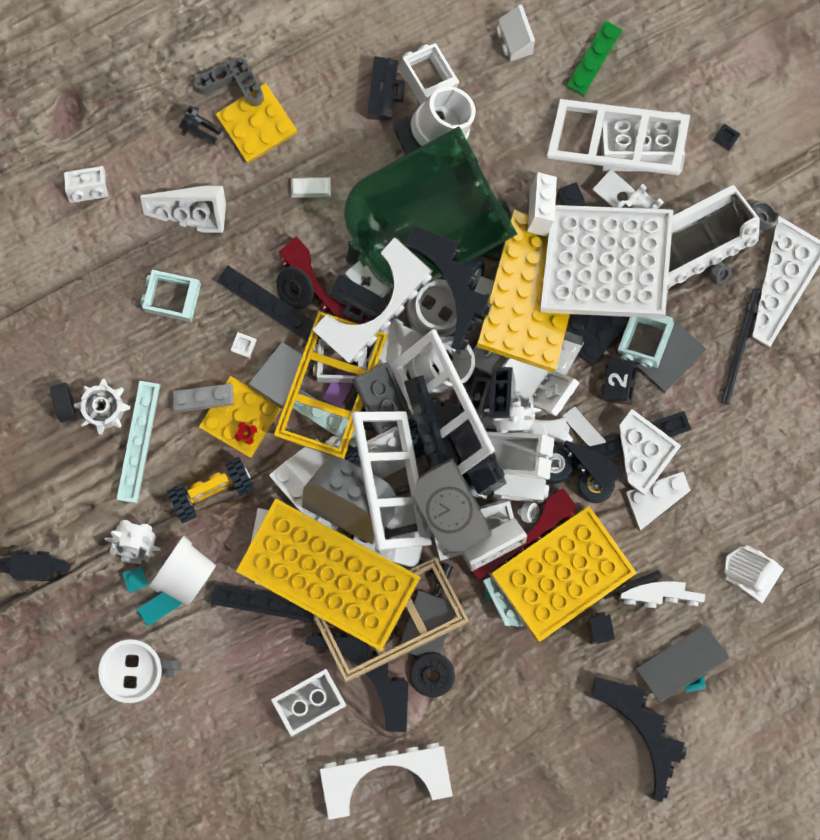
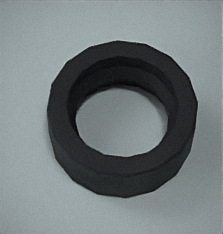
M63 382L52 385L50 387L51 398L59 421L64 423L75 420L77 418L76 408L74 407V400L68 384Z

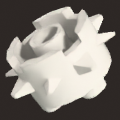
M102 379L99 386L91 388L84 386L83 390L85 393L81 398L82 401L74 404V407L80 409L84 416L80 425L85 426L91 423L97 427L98 434L101 435L104 429L111 428L114 425L120 428L122 426L120 419L125 411L130 410V406L124 404L120 397L124 390L123 387L113 390L107 385L106 379ZM102 403L106 407L104 410H100L99 405Z
M515 392L511 418L492 419V423L496 427V431L500 433H506L509 430L526 433L535 419L533 413L540 412L541 409L533 408L532 396L529 395L527 398L522 396V392Z
M122 520L117 525L116 530L111 531L113 538H105V540L112 543L110 548L111 554L113 556L115 554L122 556L121 560L128 563L141 564L142 560L149 562L150 557H154L152 551L161 550L154 546L156 536L152 532V527L147 524L136 525L130 521Z

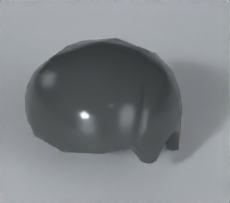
M758 202L752 205L751 208L760 218L759 230H770L779 222V213L775 212L774 208L768 203ZM750 213L748 214L749 220L753 218Z

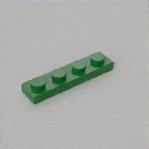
M605 20L567 84L568 89L582 97L585 96L623 29Z

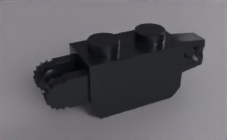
M17 551V554H10V557L0 558V572L10 574L17 581H51L55 573H67L70 570L69 562L55 559V556L49 555L48 551H37V555H29V551Z

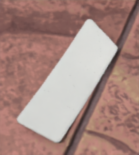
M573 407L563 415V418H569L567 421L569 425L589 446L606 442L576 407Z

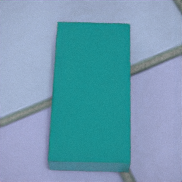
M162 592L137 610L149 627L183 605V603Z

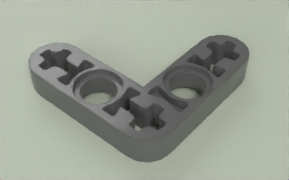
M240 57L197 76L194 80L197 92L202 95L211 93L236 81L249 105L258 106L264 101L262 89L245 59ZM237 66H240L242 68L243 72L241 74ZM220 73H226L223 79H217L216 77ZM245 79L252 80L248 85L242 84ZM253 90L257 97L253 98L250 91Z

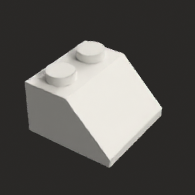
M519 5L499 18L498 26L496 27L498 37L502 38L504 42L502 45L504 54L509 56L510 61L532 55L535 39L523 6Z

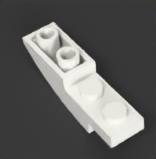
M655 582L632 588L620 594L619 599L624 600V604L636 605V602L644 603V607L648 608L660 606L663 598H666L665 602L678 603V600L686 601V605L698 607L699 603H704L705 594L685 591L686 583Z

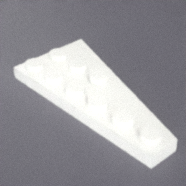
M780 216L778 217L779 222L775 226L752 333V339L767 348H770L820 265V240Z

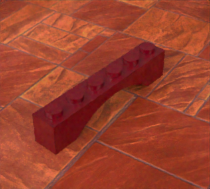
M297 236L278 251L281 257L279 261L285 268L297 267L309 276L314 289L313 297L316 296L320 301L318 305L324 312L329 311L335 317L356 323L342 315L346 305L331 298L317 282L312 271L310 250ZM351 308V311L359 315L362 312L360 309ZM365 316L361 324L370 322L372 320Z
M564 488L546 500L539 521L526 534L525 544L471 572L478 582L482 579L490 578V574L493 573L492 571L509 562V559L514 555L517 556L525 551V547L529 544L538 542L543 538L542 535L545 532L549 531L551 533L558 528L560 521L563 519L568 521L576 515L574 511L578 507Z

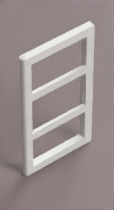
M560 99L547 159L679 176L690 115ZM567 111L597 114L589 154L558 151ZM605 115L641 120L633 160L596 155ZM649 121L680 124L672 165L641 161Z
M434 329L389 365L413 413L404 381H407L408 378L402 367L432 343L444 371L426 385L428 392L430 393L449 378L465 410L440 429L441 436L444 438L469 419L483 447L457 466L461 474H464L492 454L495 449L436 329Z
M406 411L351 413L377 550L432 545L431 537L426 529L427 521L425 517L421 519L416 510L418 504L415 500L414 492L419 475ZM397 421L403 452L369 453L363 422ZM405 460L412 497L377 499L370 462ZM413 505L419 537L385 540L379 507Z

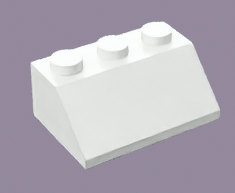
M413 505L395 506L394 517L386 527L394 529L417 523ZM418 531L392 537L391 540L417 538L419 533ZM422 546L382 551L377 550L376 547L375 552L398 565L414 568L419 565Z
M506 518L498 523L499 526L492 529V536L460 551L471 572L526 543L527 535L515 518L511 520Z

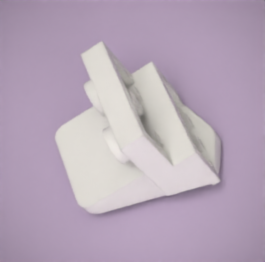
M746 545L745 547L737 548L726 556L725 580L750 595L756 601L763 603L784 568L759 550Z

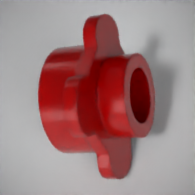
M240 422L237 434L234 436L235 440L238 442L244 441L248 445L253 444V437L257 432V427Z

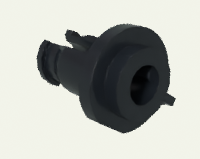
M189 106L178 127L182 129L181 135L185 137L188 131L215 145L217 138L198 127L201 125L220 135L223 128H218L209 120L197 114L198 107Z

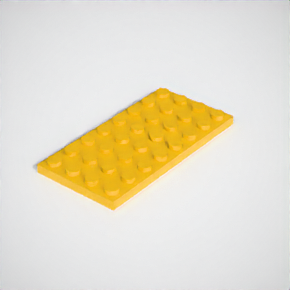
M514 210L490 293L492 308L489 315L484 316L476 347L554 373L557 368L570 314L541 313L549 232L547 236L527 232L528 214Z
M276 498L236 572L380 651L383 650L421 579L417 574Z

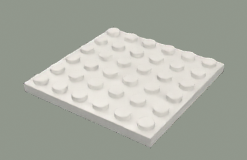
M555 205L554 223L549 230L541 313L665 318L673 210Z

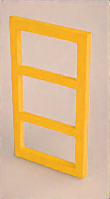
M319 311L274 437L344 459L354 432L351 413L361 412L363 407L359 394L351 412L298 394L310 360L358 376L377 367L388 335L384 332H379L376 335L378 339L376 340L377 342L367 370L315 353L314 349L319 335L313 329L325 315H329ZM332 316L334 319H336V320H338V321H340V322H342V323L349 324V325H359V324H356V323H353V322H350V321H347V320H344V319H341V318ZM295 401L349 419L339 448L285 431Z

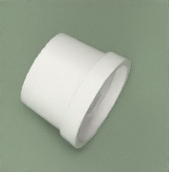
M455 87L437 89L427 101L419 106L412 116L411 129L417 142L426 150L439 155H450L458 152L465 145L470 132V126L475 118L476 111L472 99L464 91ZM436 112H442L445 120H441Z
M431 279L425 286L421 284L417 289L419 293L412 301H407L406 312L411 326L419 329L424 336L436 329L438 334L447 336L454 334L457 321L456 304L448 283L442 279ZM426 295H430L436 300L431 310L421 305ZM444 306L453 312L448 321L438 317V313Z
M438 334L445 350H448L453 357L451 362L462 384L471 377L475 367V357L471 347L468 345L465 351H461L460 355L453 353L451 346L454 337ZM432 343L408 362V371L411 379L423 375L426 385L444 371ZM433 363H434V365L437 367L438 373L436 372V370H435L434 367L432 366ZM449 378L431 391L430 394H443L454 389Z
M183 536L149 588L158 593L162 591L189 606L214 570L216 564L192 546V542Z
M123 640L112 645L104 653L99 664V680L103 689L110 697L123 703H135L146 699L156 690L161 679L162 668L158 655L149 645L138 640ZM138 655V667H126V656ZM136 676L137 687L134 689L124 688V677Z

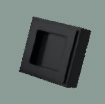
M724 123L713 141L730 151L741 133Z

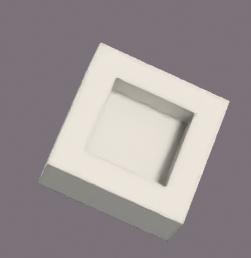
M238 332L230 351L250 359L257 339Z

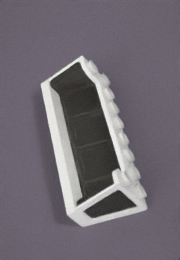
M734 185L673 216L667 290L671 286L684 282L688 277L703 272L711 265L719 264L723 259L734 256L740 250L751 247L759 241L760 218Z

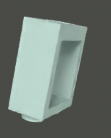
M152 270L151 275H148L146 278L145 286L148 287L147 292L141 298L143 310L146 313L192 323L201 287L200 281ZM158 280L189 287L183 313L152 307Z
M665 316V318L630 317L618 348L619 356L625 361L639 362L646 368H658L674 326L673 318ZM638 322L664 330L654 357L628 350Z

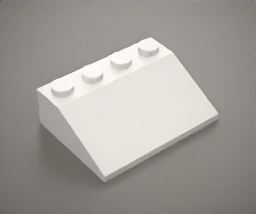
M605 115L601 131L602 156L633 160L641 120ZM649 121L641 161L672 165L680 124ZM684 150V153H683V158H682V163H681V169H680L681 172L683 171V164H684V158H685V150ZM602 166L603 171H609L610 169L613 171H640Z
M304 447L269 476L300 512L335 530L338 526L302 507L304 486L324 461L330 457V455Z

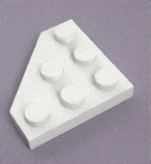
M631 409L619 425L628 484L645 495L681 445Z

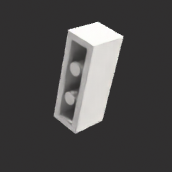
M537 173L530 187L527 232L547 236L552 227L555 216L557 177Z

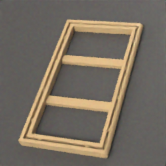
M436 557L409 571L420 575L433 569L457 618L427 631L410 598L406 608L420 636L388 652L384 648L382 651L376 649L379 656L351 670L348 669L325 620L316 615L314 616V621L317 623L346 683L469 623Z

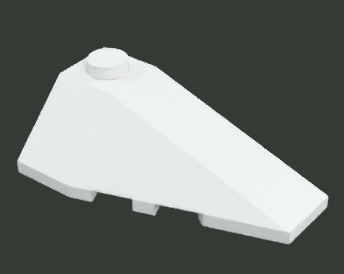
M199 186L146 194L140 197L144 215L164 221H175L184 227L187 225L192 226L200 232L222 233L224 231L226 201L223 186Z

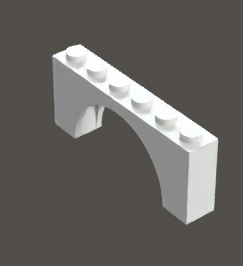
M393 238L381 252L388 261L394 277L393 295L384 312L374 320L360 325L345 324L330 315H325L313 329L348 363L357 362L364 355L362 352L367 345L371 347L378 339L376 335L380 330L384 332L391 324L389 320L394 315L398 316L405 309L404 303L407 300L412 301L419 293L417 289L420 285L425 286L432 278L430 274L433 271L397 238Z
M439 743L426 745L427 749L420 751L418 747L406 749V753L399 755L397 750L386 752V757L378 758L376 754L365 756L366 761L357 762V758L344 760L345 765L337 766L336 762L324 764V769H320L329 820L350 816V798L356 784L369 771L381 766L394 765L411 770L424 781L429 789L432 800L452 797L444 746L439 747Z

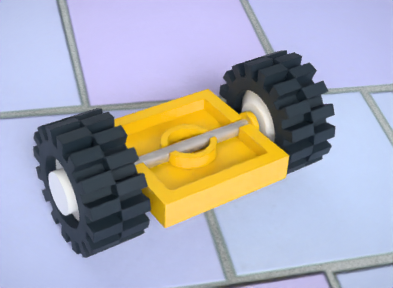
M240 457L224 463L230 475L229 478L225 473L222 475L220 472L210 476V480L205 483L200 481L193 484L191 489L188 490L190 496H188L182 484L167 490L171 504L182 524L197 517L192 503H197L229 488L232 484L236 487L239 496L255 490L250 475Z

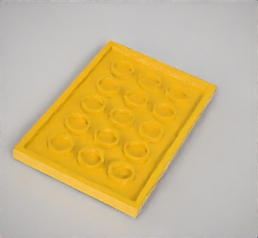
M588 506L490 575L537 643H539L637 572L593 510Z

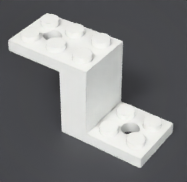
M476 346L473 349L475 368L492 375V368L513 367L516 382L515 392H522V396L527 398L529 395L532 396L533 407L557 416L563 409L564 404L579 384L575 378L556 371L552 373Z

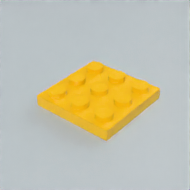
M266 83L260 86L264 95L262 104L251 106L247 103L245 97H242L216 113L217 118L247 164L298 133ZM252 91L251 95L253 96V98H256L257 96L255 95L254 91Z
M230 376L226 384L233 385L234 405L210 408L199 428L251 459L281 409L244 383ZM240 422L257 427V432L253 437V444L248 445L244 441L238 442L235 440L234 436L237 434Z

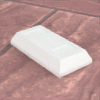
M331 177L291 178V198L331 197Z

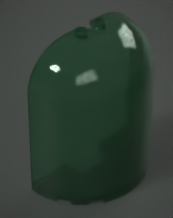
M460 126L363 178L353 187L347 197L344 218L346 227L351 235L348 240L353 249L358 248L361 254L358 256V259L362 266H367L373 276L387 287L394 289V277L388 261L381 252L393 238H397L406 246V241L413 225L459 242L462 252L459 260L454 262L461 265L518 235L500 200L496 198L478 165L479 161ZM412 252L433 271L430 274L432 278L428 283L442 276L434 265L422 256Z

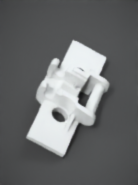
M611 169L593 188L597 195L614 208L659 209L664 203L660 198L655 201L646 193L647 187L644 184L637 191L634 190ZM625 193L628 196V200L620 202L617 199V195ZM675 231L672 233V236L676 237L681 233Z

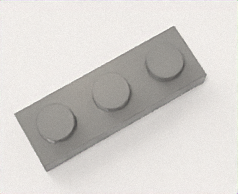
M232 384L173 391V410L176 413L234 405Z

